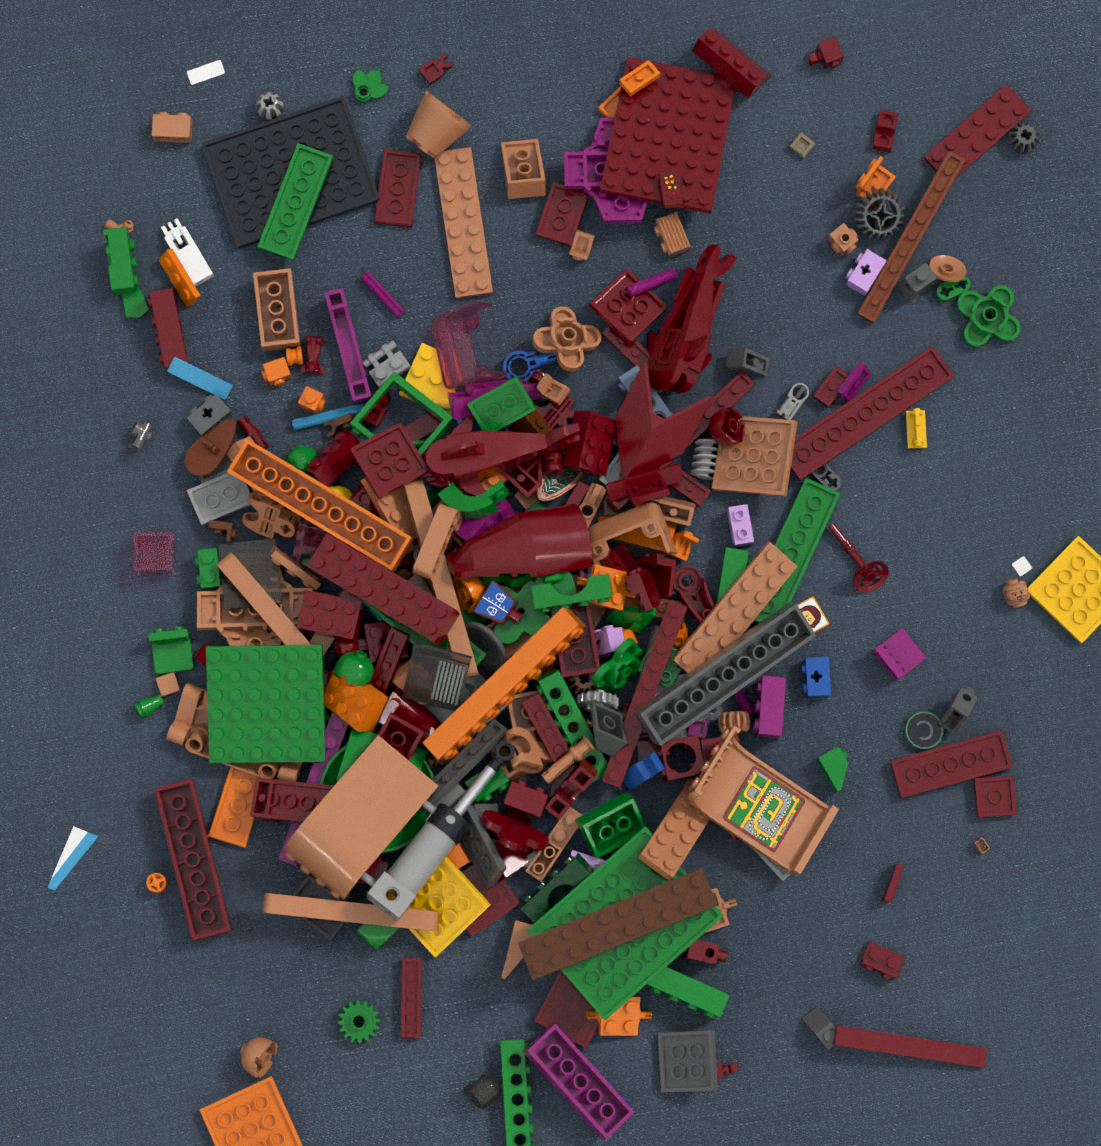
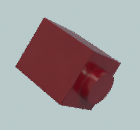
M832 37L819 42L816 48L817 53L810 54L807 59L810 66L822 61L825 69L829 67L833 69L841 65L844 55L836 37Z

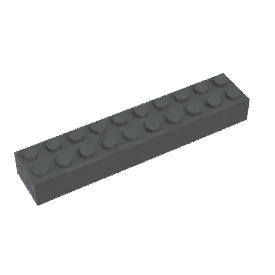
M789 602L639 707L634 713L653 743L661 746L816 637V634L798 605Z

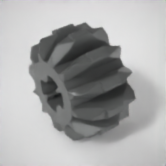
M1027 121L1025 126L1022 122H1019L1018 126L1014 125L1012 127V132L1009 133V137L1012 139H1010L1009 144H1015L1013 150L1020 148V154L1024 150L1030 153L1031 149L1038 147L1037 143H1040L1041 138L1038 137L1040 131H1035L1036 125L1030 127V122Z

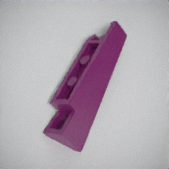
M520 379L532 400L540 399L541 394L536 390L538 383L526 384V380ZM508 380L466 384V392H449L447 396L453 419L457 420L473 416L467 403Z

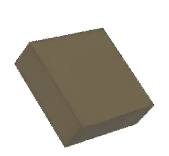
M801 132L789 148L804 159L816 143Z

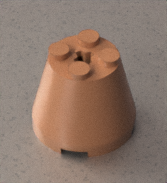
M426 91L405 137L415 143L426 154L435 158L470 129L471 125Z

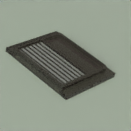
M414 642L402 698L456 711L461 704L472 656Z

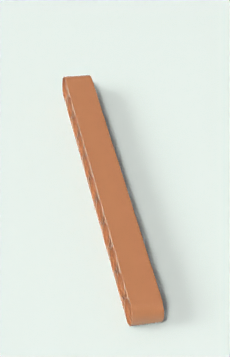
M422 478L403 486L420 549L434 518ZM443 555L432 580L429 579L434 597L460 613L448 632L446 640L454 668L456 664L458 665L456 675H458L461 665L462 669L459 677L461 679L465 666L464 678L478 675L445 555Z

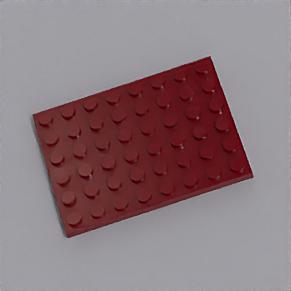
M627 57L623 77L645 63L646 60ZM651 62L660 72L658 79L631 97L621 86L600 193L663 205L659 171L678 169L683 207L677 208L711 214L735 87L719 74Z

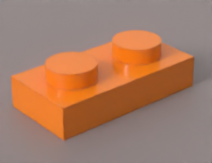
M648 60L619 79V84L631 97L658 79L660 72Z

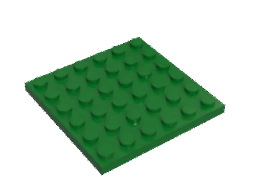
M323 644L206 646L209 763L326 761Z

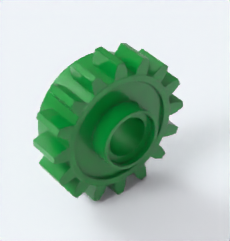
M360 1000L356 1001V1005L349 1002L350 1008L343 1007L345 1013L338 1015L342 1018V1021L337 1023L343 1026L339 1031L346 1032L344 1038L351 1036V1042L358 1039V1042L362 1043V1038H365L368 1042L370 1041L369 1035L375 1037L376 1034L373 1031L380 1029L376 1025L377 1022L381 1021V1019H376L379 1011L373 1012L374 1005L368 1007V1001H365L363 1005H361ZM362 1016L365 1023L362 1027L355 1026V1017Z

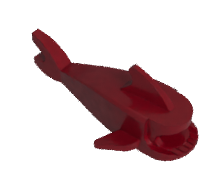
M709 245L701 254L694 276L671 309L658 336L651 331L647 334L648 353L650 354L647 363L650 387L656 391L664 392V390L670 389L676 394L686 393L693 387L698 375L712 359V354L707 353L712 325L713 279L726 273L737 258L732 254H726L719 260L721 247L718 245Z
M469 416L450 435H446V439L434 442L424 452L422 459L428 467L429 473L423 477L430 485L436 488L445 489L454 483L456 487L460 486L466 494L478 496L486 491L480 481L507 471L545 452L566 449L580 442L578 423L566 425L551 430L546 434L472 431L474 417Z

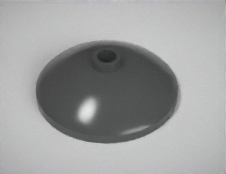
M465 623L469 640L487 654L478 666L485 670L496 672L507 660L506 650L502 641L493 630L481 623Z

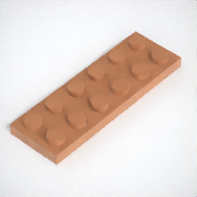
M692 778L686 782L638 857L668 881L674 877L710 820L698 811L688 799V794L692 789L690 787L693 782Z

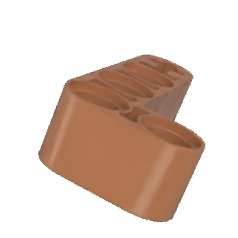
M443 504L438 506L414 564L413 574L430 580L434 578L453 530L457 532L461 525L462 514L459 510Z

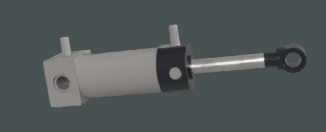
M503 741L497 745L495 751L490 756L492 758L453 809L443 803H439L435 807L428 801L422 805L423 808L431 813L387 872L384 871L377 881L367 873H364L361 877L362 880L372 887L367 893L366 898L396 922L399 921L414 902L418 892L450 851L470 829V824L462 815L501 766L505 767L513 758L515 749L510 742ZM506 748L510 754L507 757H503L500 755L499 750ZM392 893L396 896V899L390 901L386 898V895Z

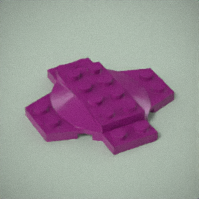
M600 118L593 143L590 147H586L583 152H564V189H583V193H587L594 199L603 223H641L648 204L647 201L600 193L614 118Z

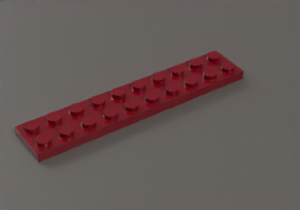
M931 346L795 437L791 463L792 472L801 481L953 379L954 374L935 348Z

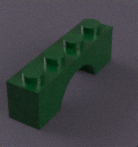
M579 853L574 857L570 855L563 862L564 866L561 869L557 867L549 875L551 878L547 882L543 880L536 887L537 891L533 895L529 893L522 900L524 904L521 910L534 923L554 907L551 900V892L555 887L564 884L577 887L593 873L594 868Z

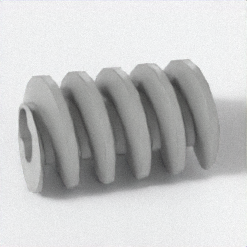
M705 438L695 441V445L698 447L694 448L696 454L693 455V460L696 462H693L691 465L694 468L690 471L692 476L703 480L714 479L709 476V474L715 473L714 470L710 469V466H716V463L711 461V459L717 458L712 452L718 451V448L713 446V444H718L714 439Z

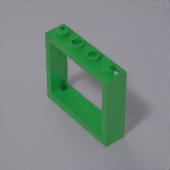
M393 372L350 422L351 431L360 438L362 436L366 440L375 436L360 423L394 385L441 421L439 426L418 449L422 457L424 452L434 442L440 440L451 427L454 419L396 372Z

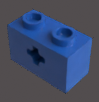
M829 657L805 658L804 663H801V674H805V682H802V693H806V698L830 697ZM814 673H816L818 677L820 676V679H818L817 682H815L814 679H811V676H813Z

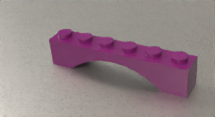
M343 288L325 292L353 404L366 403L372 397Z

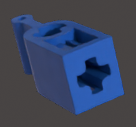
M653 752L628 768L623 781L629 791H631L665 768L657 754Z

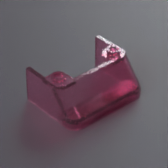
M470 301L433 319L431 329L443 383L447 389H463L469 383L496 381L507 376V372L493 371L487 366L477 367L470 332L476 330L479 325L478 313L491 308V303Z

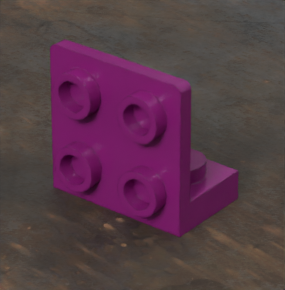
M903 628L872 651L896 682L926 658Z

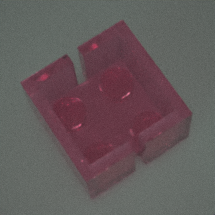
M134 532V551L136 553H133V571L136 574L175 573V556L173 555L175 553V535L173 532Z

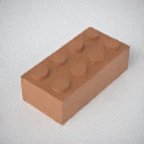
M291 268L253 273L263 352L301 346Z

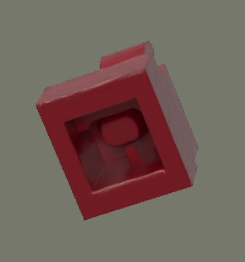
M716 1062L717 1079H723V1074L739 1072L738 1064L722 1066V1062Z

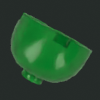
M357 650L356 652L352 651L343 654L336 662L334 673L340 678L341 675L346 677V682L364 687L366 684H370L374 674V667L367 654Z

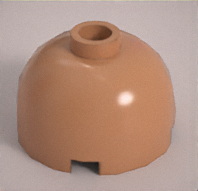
M256 1037L245 1043L240 1051L242 1054L241 1064L245 1071L256 1078L258 1076L263 1077L273 1064L270 1059L272 1054L275 1056L277 1054V1043L263 1037Z

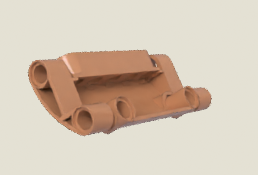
M186 683L181 695L176 718L169 728L166 740L182 746L185 745L190 753L209 759L207 689ZM304 762L222 764L260 778H276L277 780L296 782Z

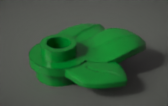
M359 69L355 72L353 76V84L356 87L354 95L358 101L367 102L371 98L379 99L388 92L389 86L380 84V70H373L366 75ZM361 91L367 92L365 96H362L360 93Z

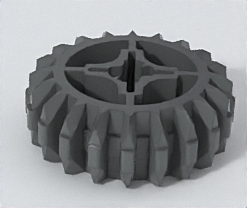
M874 188L872 189V194L868 191L866 192V198L860 197L862 203H856L859 210H854V213L859 216L855 217L854 220L859 222L856 226L859 229L862 228L861 233H867V236L870 238L874 236L875 239H879L881 236L885 239L887 234L893 235L892 229L899 230L896 225L903 224L899 218L905 216L903 213H900L905 208L900 206L902 200L897 199V194H892L889 189L885 191L884 188H880L877 191ZM885 199L890 203L892 211L886 210ZM875 201L874 206L871 209H868L869 206ZM880 211L886 213V214H881V216L879 215V217H878L877 215H875V214H877V212H880ZM866 216L873 218L874 228L868 224ZM890 218L889 222L884 225L885 220Z

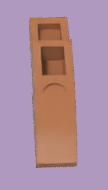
M572 807L567 810L548 836L549 843L546 849L538 851L526 869L527 873L539 881H543L577 830L578 825L575 819L582 816L581 813Z

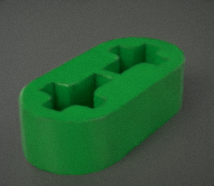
M966 276L961 280V283H966L964 289L962 287L955 289L959 281L941 284L936 290L937 299L941 302H947L969 290L970 280ZM942 289H944L945 291L949 289L952 290L947 294V297L945 295L940 294L942 292Z

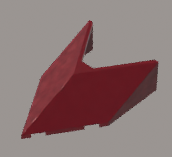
M644 362L615 417L622 479L652 471L667 461L682 455L712 397L707 396L665 419L654 414L648 366Z

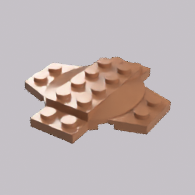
M270 553L235 554V557L297 627L305 590L313 591V588H293L289 583L285 582L279 566L271 560ZM229 579L217 591L197 592V630H217L227 639L229 646L282 645L283 641Z

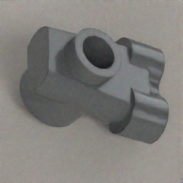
M138 421L134 423L129 432L134 438L128 445V450L137 453V451L142 449L144 441L148 442L153 433L150 431L152 428L150 424Z

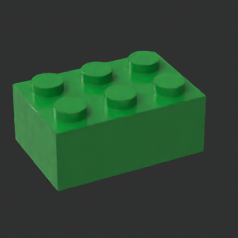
M626 792L575 819L589 852L597 859L626 844L645 827L634 798Z

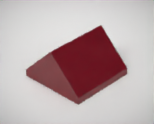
M390 713L378 735L409 761L417 750L425 731Z

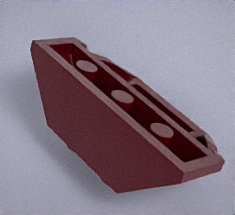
M537 456L500 474L507 479V482L513 488L529 499L542 485V459Z

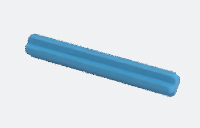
M360 403L293 419V429L299 430L328 421L332 422L333 419L348 413L358 414L365 404Z

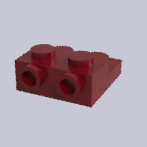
M641 566L626 573L625 586L627 591L631 592L632 596L639 593V602L646 611L663 604L649 568L643 569Z

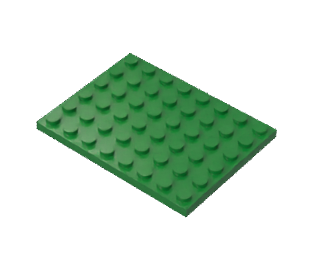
M645 826L534 923L527 930L529 934L534 937L669 882L638 858L653 835ZM680 866L670 881L687 875V873ZM715 906L560 970L605 1021L724 915Z

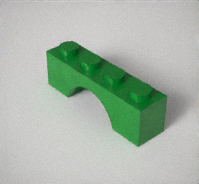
M610 574L590 576L585 588L578 594L570 596L561 594L552 583L531 586L534 608L536 610L540 609V613L552 611L551 607L559 606V610L562 607L569 609L571 604L578 603L579 607L590 605V601L598 600L599 604L610 602L609 598H614Z

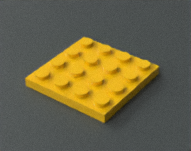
M1077 536L1028 587L1030 596L1080 644L1101 624V556L1080 536Z
M446 857L418 892L414 902L409 907V909L439 912L437 932L409 930L436 958L491 904L453 862ZM389 893L386 898L393 901L396 899V896Z

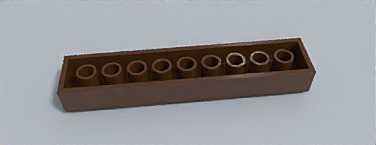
M703 868L521 941L518 945L531 978L535 980L717 906Z

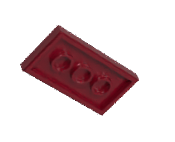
M384 149L378 190L380 200L377 201L374 223L412 228L421 153Z

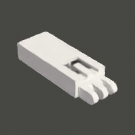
M176 218L174 222L177 227L174 228L172 223L169 222L167 224L171 229L170 231H167L165 226H162L161 229L166 236L164 238L170 249L174 250L196 287L214 277L188 230L185 226L182 227ZM182 236L187 246H185L182 249H179L174 240H177L179 245L184 244V242L181 239Z

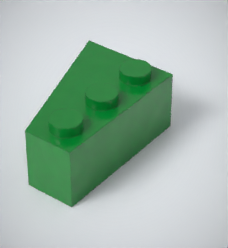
M126 227L103 229L107 242L106 254H108V270L113 295L136 293L139 279L138 275L134 273V269L137 268L136 257H133L132 251H135L134 239L130 238Z

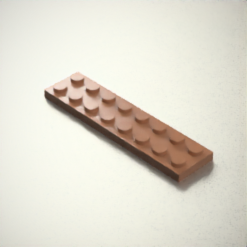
M471 147L443 151L435 157V165L455 298L461 299L493 294Z
M767 541L671 660L688 674L742 636L797 568V565L770 541Z

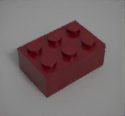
M575 410L572 424L578 423L580 442L567 448L563 466L589 476L606 477L616 430L615 420L593 411Z
M305 590L296 628L306 633L357 642L365 605L362 601Z

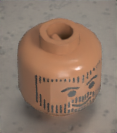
M1017 578L1006 581L1007 585L1003 587L1002 592L1007 605L1017 608L1027 604L1030 593L1026 582L1018 581Z

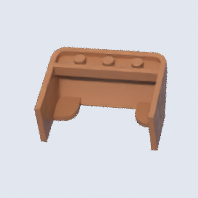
M647 502L592 525L589 529L594 564L604 566L601 560L605 559L609 554L608 540L641 527L644 535L649 538L661 536L667 553H678L660 506L654 502Z

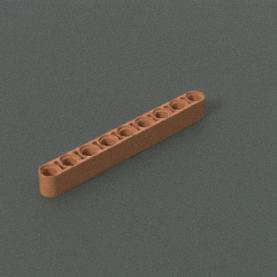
M271 893L264 894L262 913L435 932H437L439 912L408 908L399 921L396 922L380 908L372 904Z

